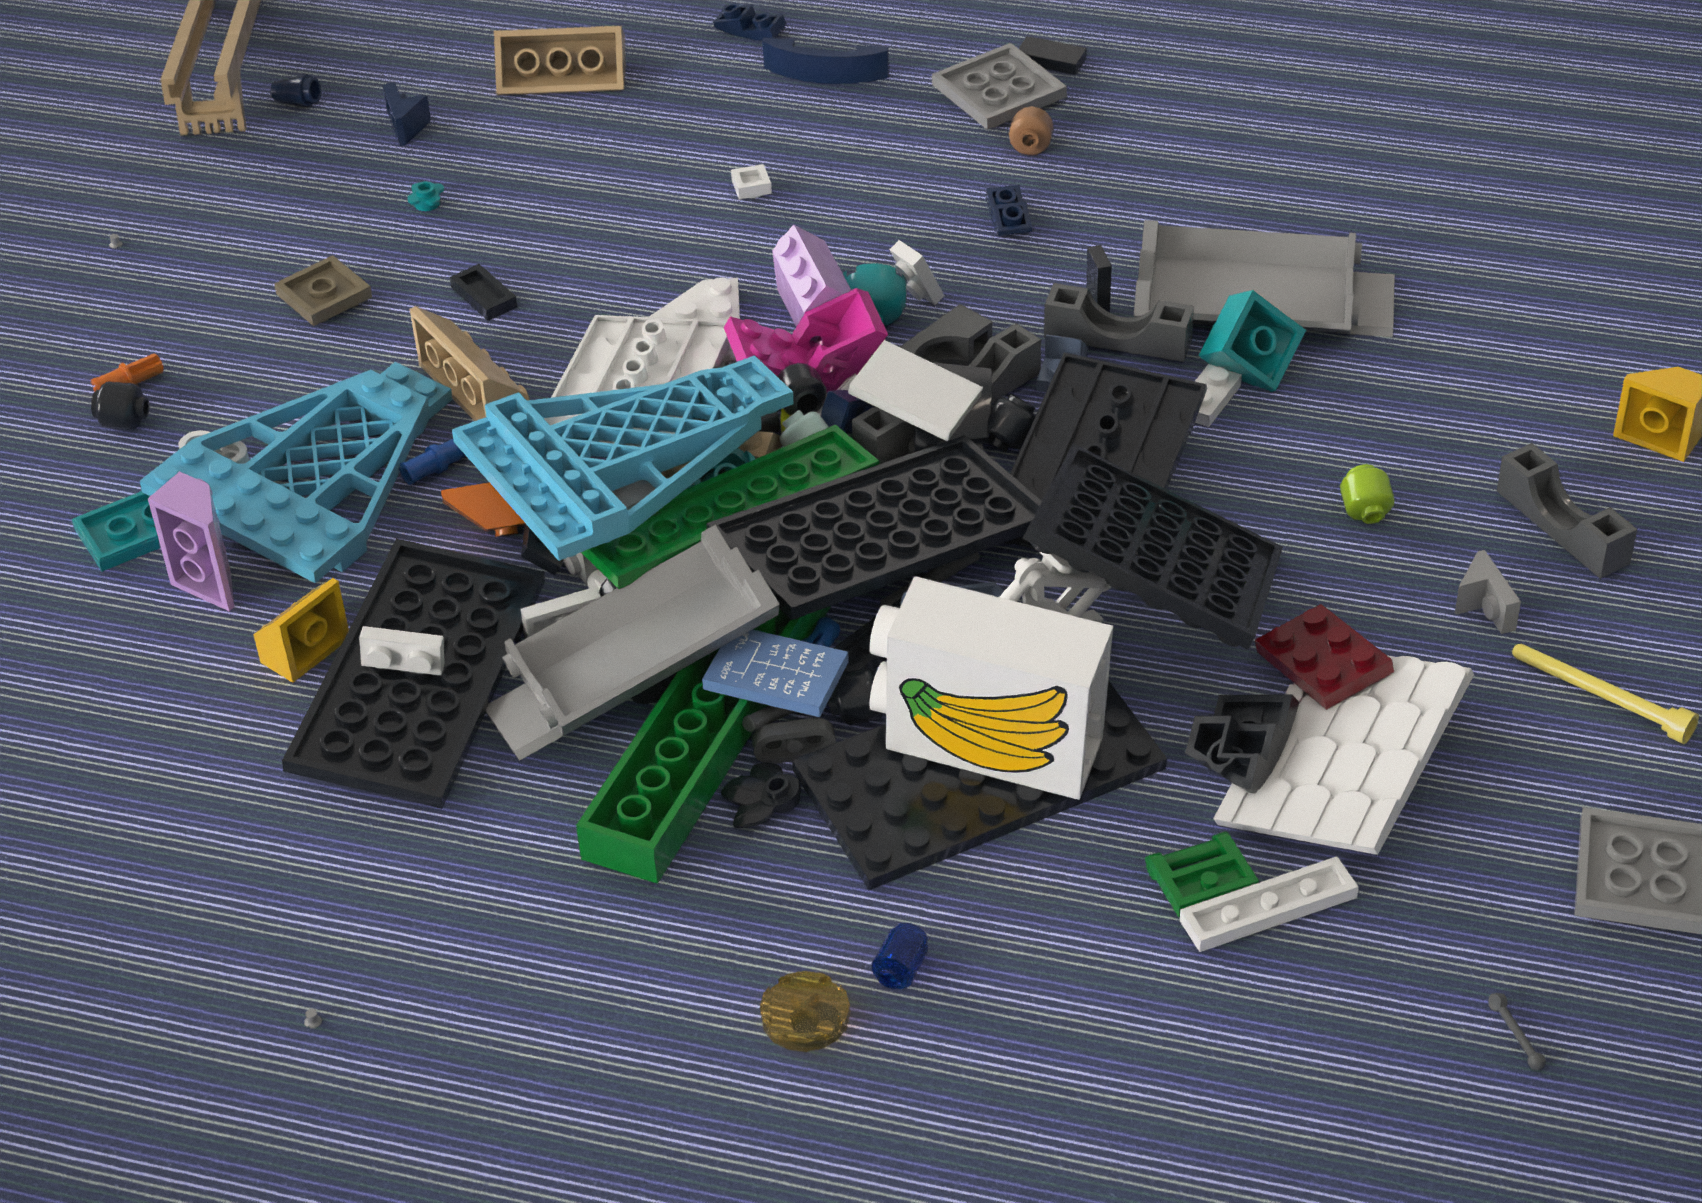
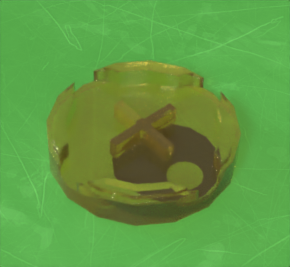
M800 971L786 974L778 979V984L774 985L771 990L770 986L763 993L760 1004V1017L764 1032L774 1043L787 1050L808 1052L823 1049L840 1038L848 1026L850 1004L845 989L841 985L839 988L837 984L833 983L831 977L819 972Z

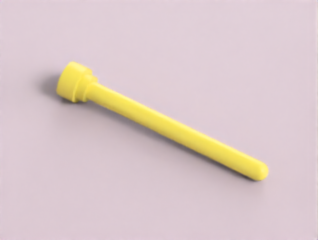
M1517 644L1512 650V654L1516 659L1662 725L1661 729L1667 732V737L1679 743L1686 744L1697 727L1699 715L1686 708L1680 707L1675 709L1672 707L1670 710L1665 709L1524 644Z

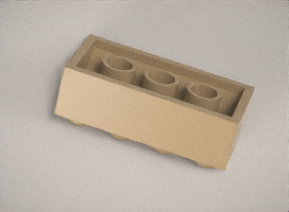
M622 26L494 31L496 95L624 91L626 58L625 34Z
M417 306L410 308L419 365L434 381L452 389V399L474 421L486 417L485 404L518 392L527 401L530 400L525 388L522 385H517L509 377L504 367H498L491 360L489 353L485 349H480L473 342L467 331H462L453 321Z

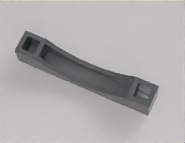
M1017 323L991 337L978 356L969 365L991 368V403L1038 376L1041 369V339ZM875 406L852 419L853 439L877 458L879 464L908 454L909 442L914 438V425Z

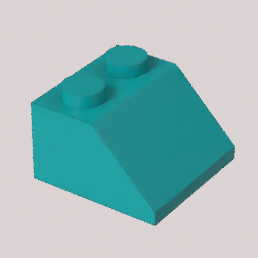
M1254 290L1229 295L1198 356L1211 365L1241 374L1242 382L1273 392L1276 391L1306 329Z

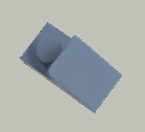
M1046 335L1045 359L1037 378L1036 391L1047 392L1064 352L1086 357L1088 346L1080 339Z

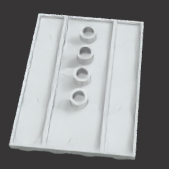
M595 315L551 398L665 384L700 370L719 368L721 361L725 359L730 345L723 328L727 321ZM581 414L544 419L551 426ZM667 415V417L683 418L681 416ZM633 428L636 430L649 431V429ZM659 431L661 433L675 434V432ZM600 440V441H599V442H603V443H612V444L615 443V442H611V441H603V440ZM628 443L625 444V445H628V446L641 447V445H636V444H628Z
M1388 656L1392 659L1394 673L1327 710L1295 683L1290 684L1285 694H1292L1299 701V706L1287 743L1275 768L1255 794L1248 793L1232 783L1213 818L1219 826L1378 855L1474 676L1472 669L1452 662L1434 663L1421 661L1411 656Z

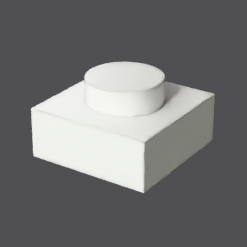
M764 164L731 170L732 182L739 200L745 198L754 199L762 195L772 194L771 181Z

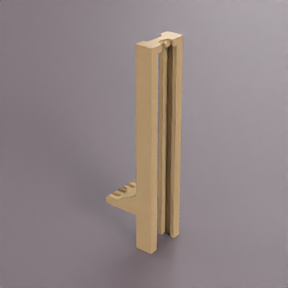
M189 0L160 79L165 105L175 104L181 136L188 135L187 123L192 124L194 135L201 134L200 122L205 123L207 134H212L213 132L212 123L214 132L220 133V121L223 120L226 133L233 132V120L236 119L239 132L246 131L240 69L261 0L237 1L214 73V80L217 82L214 100L194 102L189 80L215 6V0Z

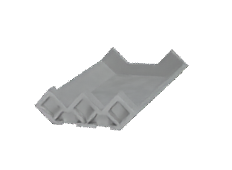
M1144 220L1138 280H1136L1134 317L1148 313L1155 307L1158 300L1192 305L1194 306L1193 324L1214 325L1229 295L1254 290L1306 329L1307 332L1393 337L1395 274L1353 272L1354 264H1360L1362 252V243H1355L1356 233H1349L1348 237L1164 226L1159 225L1158 221Z
M714 525L701 532V542L647 571L632 584L621 589L616 588L516 645L511 638L506 640L504 644L507 655L503 656L502 659L512 677L515 678L520 675L525 684L489 703L485 711L520 761L778 615L780 604L760 571L757 570L752 573L738 548L735 547L731 550L717 526Z

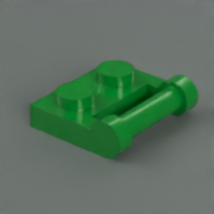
M1227 831L1213 835L1212 840L1165 855L1157 852L1145 858L1146 868L1152 880L1157 881L1178 917H1180V909L1259 883L1258 878Z

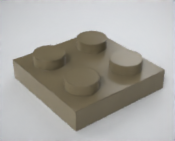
M333 255L274 283L276 294L313 326L325 322L329 318L372 298L371 286Z

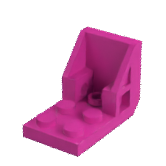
M858 288L805 312L792 335L781 328L771 329L761 326L751 319L741 320L731 316L723 327L737 362L755 355L776 376L789 365L796 363L808 364L814 367L826 386L827 393L837 390L850 376L857 375L888 336L869 292ZM814 336H819L816 342L811 341V338Z

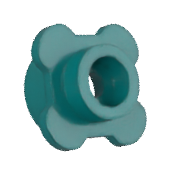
M423 181L411 186L412 194L407 197V200L417 210L432 211L440 206V193L444 192L442 184Z

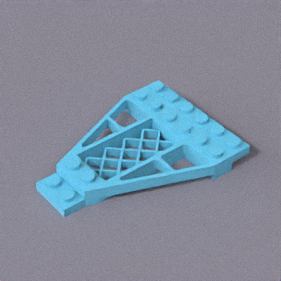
M754 355L722 368L700 370L659 385L528 401L518 392L485 404V418L452 429L454 443L557 560L560 561L631 533L761 430V416L794 404L793 391ZM581 414L551 426L544 419ZM667 415L681 416L683 418L667 417ZM693 418L706 419L707 421L693 420ZM633 428L649 429V431L636 430ZM659 431L675 432V434L661 433ZM600 440H603V441H611V442H615V443H614V444H612V443H603V442H599V441H600ZM626 443H628V444H636V445H641V447L628 446V445H625V444H626ZM591 456L603 457V458H607V459H606V460L594 459V458H591ZM689 462L668 479L661 474L663 471ZM640 480L648 481L655 490L629 510L612 492Z
M394 362L381 374L368 370L192 439L140 480L141 491L151 496L179 471L196 479H202L209 484L212 490V498L219 519L221 534L316 583L333 568L343 572L367 551L366 542L399 475V464L405 462L415 439L424 432L429 419L452 401V389L397 362ZM305 415L284 432H278L272 429L273 427H276L278 425H281L283 423H286L288 421ZM362 419V423L340 425L341 421ZM382 434L379 438H368L370 435ZM250 436L268 444V446L244 464L236 463L215 452L217 449ZM364 436V440L342 442V438ZM338 439V443L316 445V441ZM358 454L355 458L344 459L345 455ZM340 456V460L318 462V458ZM314 460V463L291 464V461ZM389 461L379 482L369 478ZM335 474L330 479L320 480V476ZM314 476L316 478L313 481L293 483V479ZM289 479V483L286 484H277L273 482L278 480ZM355 489L372 497L359 523H353L330 511Z

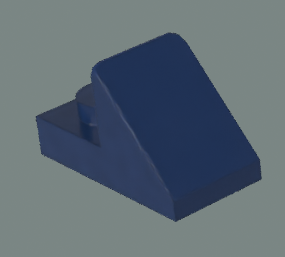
M395 82L382 84L387 113L400 146L407 145L431 121L428 97L423 94L406 98L405 93L399 94Z

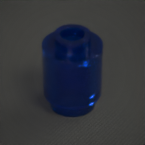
M904 922L898 924L887 933L871 964L874 976L883 986L890 989H905L912 984L928 953V937L920 927Z

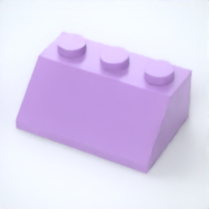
M793 225L779 239L776 247L772 250L777 290L796 327L805 312L851 291L826 242L796 225ZM814 336L811 338V341L816 342L819 336Z
M179 471L148 498L170 584L230 611L234 608L231 571L212 498V490L209 484L202 479H196Z

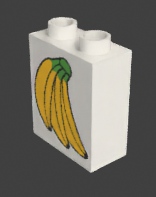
M914 576L900 608L888 605L881 606L875 618L870 638V653L887 658V662L883 661L878 667L872 684L869 703L871 710L886 714V749L1080 800L1103 739L1113 626Z

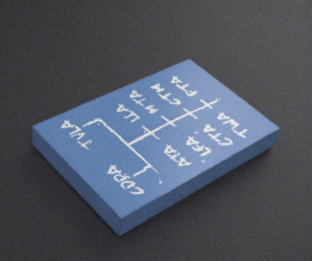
M752 629L720 647L702 679L703 690L820 717L848 664V652Z

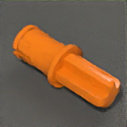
M151 354L128 365L120 363L118 369L97 378H92L91 385H95V387H92L95 392L100 390L101 386L106 382L138 384L161 374L164 368L163 363L157 354Z

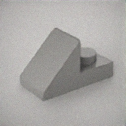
M1485 550L1478 551L1460 583L1455 614L1483 608L1486 618L1493 621L1501 634L1516 631L1521 601Z

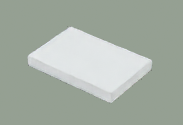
M884 340L850 383L848 393L948 442L981 397L983 387Z

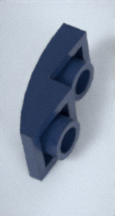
M738 3L725 6L713 21L714 27L723 32L760 41L763 40V37L776 38L787 25L783 14L763 12L756 15L753 4L740 5Z
M1020 185L986 188V201L998 236L1032 232L1027 203L1023 202Z

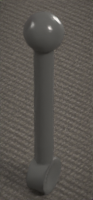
M1492 993L1488 1000L1490 1009L1492 1011H1499L1527 1054L1528 1066L1536 1071L1541 1070L1546 1063L1544 1055L1534 1050L1509 1012L1506 996L1503 993Z

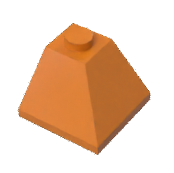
M490 482L441 490L442 500L445 505L486 532L495 531L496 537L518 534L517 527L525 525V522Z

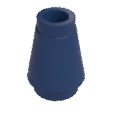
M304 74L274 81L271 85V96L275 101L311 106L320 100L321 85L316 77Z

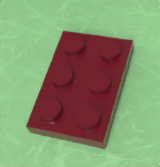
M1322 604L1307 610L1305 613L1255 639L1257 653L1326 710L1394 673L1393 662L1390 657Z

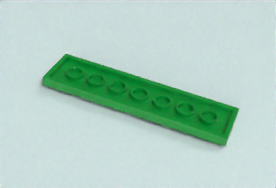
M835 424L685 489L631 533L581 553L618 589L632 584L652 568L701 542V532L706 530V523L879 464V460Z

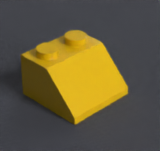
M1681 367L1627 374L1623 382L1613 436L1684 462L1702 437V375Z
M332 578L311 590L253 634L260 663L294 683L342 645L349 628L339 581Z

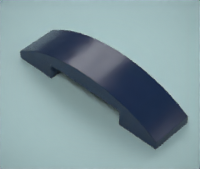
M763 37L762 40L764 68L781 76L824 84L864 83L889 77V47L857 45L855 52L795 47V40Z

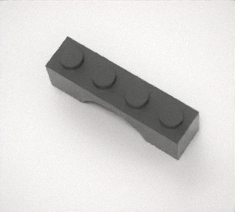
M1053 283L1044 307V338L1046 335L1075 338L1095 348H1105L1130 354H1141L1184 362L1192 341L1194 306L1158 300L1155 307L1142 316L1121 317L1111 314L1100 307L1093 299L1089 288Z
M959 304L923 331L918 332L913 338L901 345L900 348L929 362L969 366L992 337V321Z
M1533 443L1502 456L1497 492L1600 579L1630 565L1637 528L1611 507L1595 515L1587 514L1579 509L1569 498L1562 485L1558 464Z

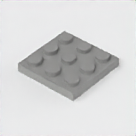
M1012 43L932 74V85L987 130L1012 120L1016 113L1025 107L1042 108L1067 97V86Z
M1583 807L1580 818L1574 916L1702 935V824Z

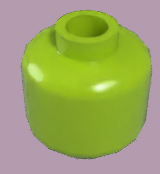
M1363 464L1352 468L1340 484V492L1346 513L1354 520H1362L1366 524L1377 523L1383 520L1385 515L1394 506V494L1387 473L1373 465Z

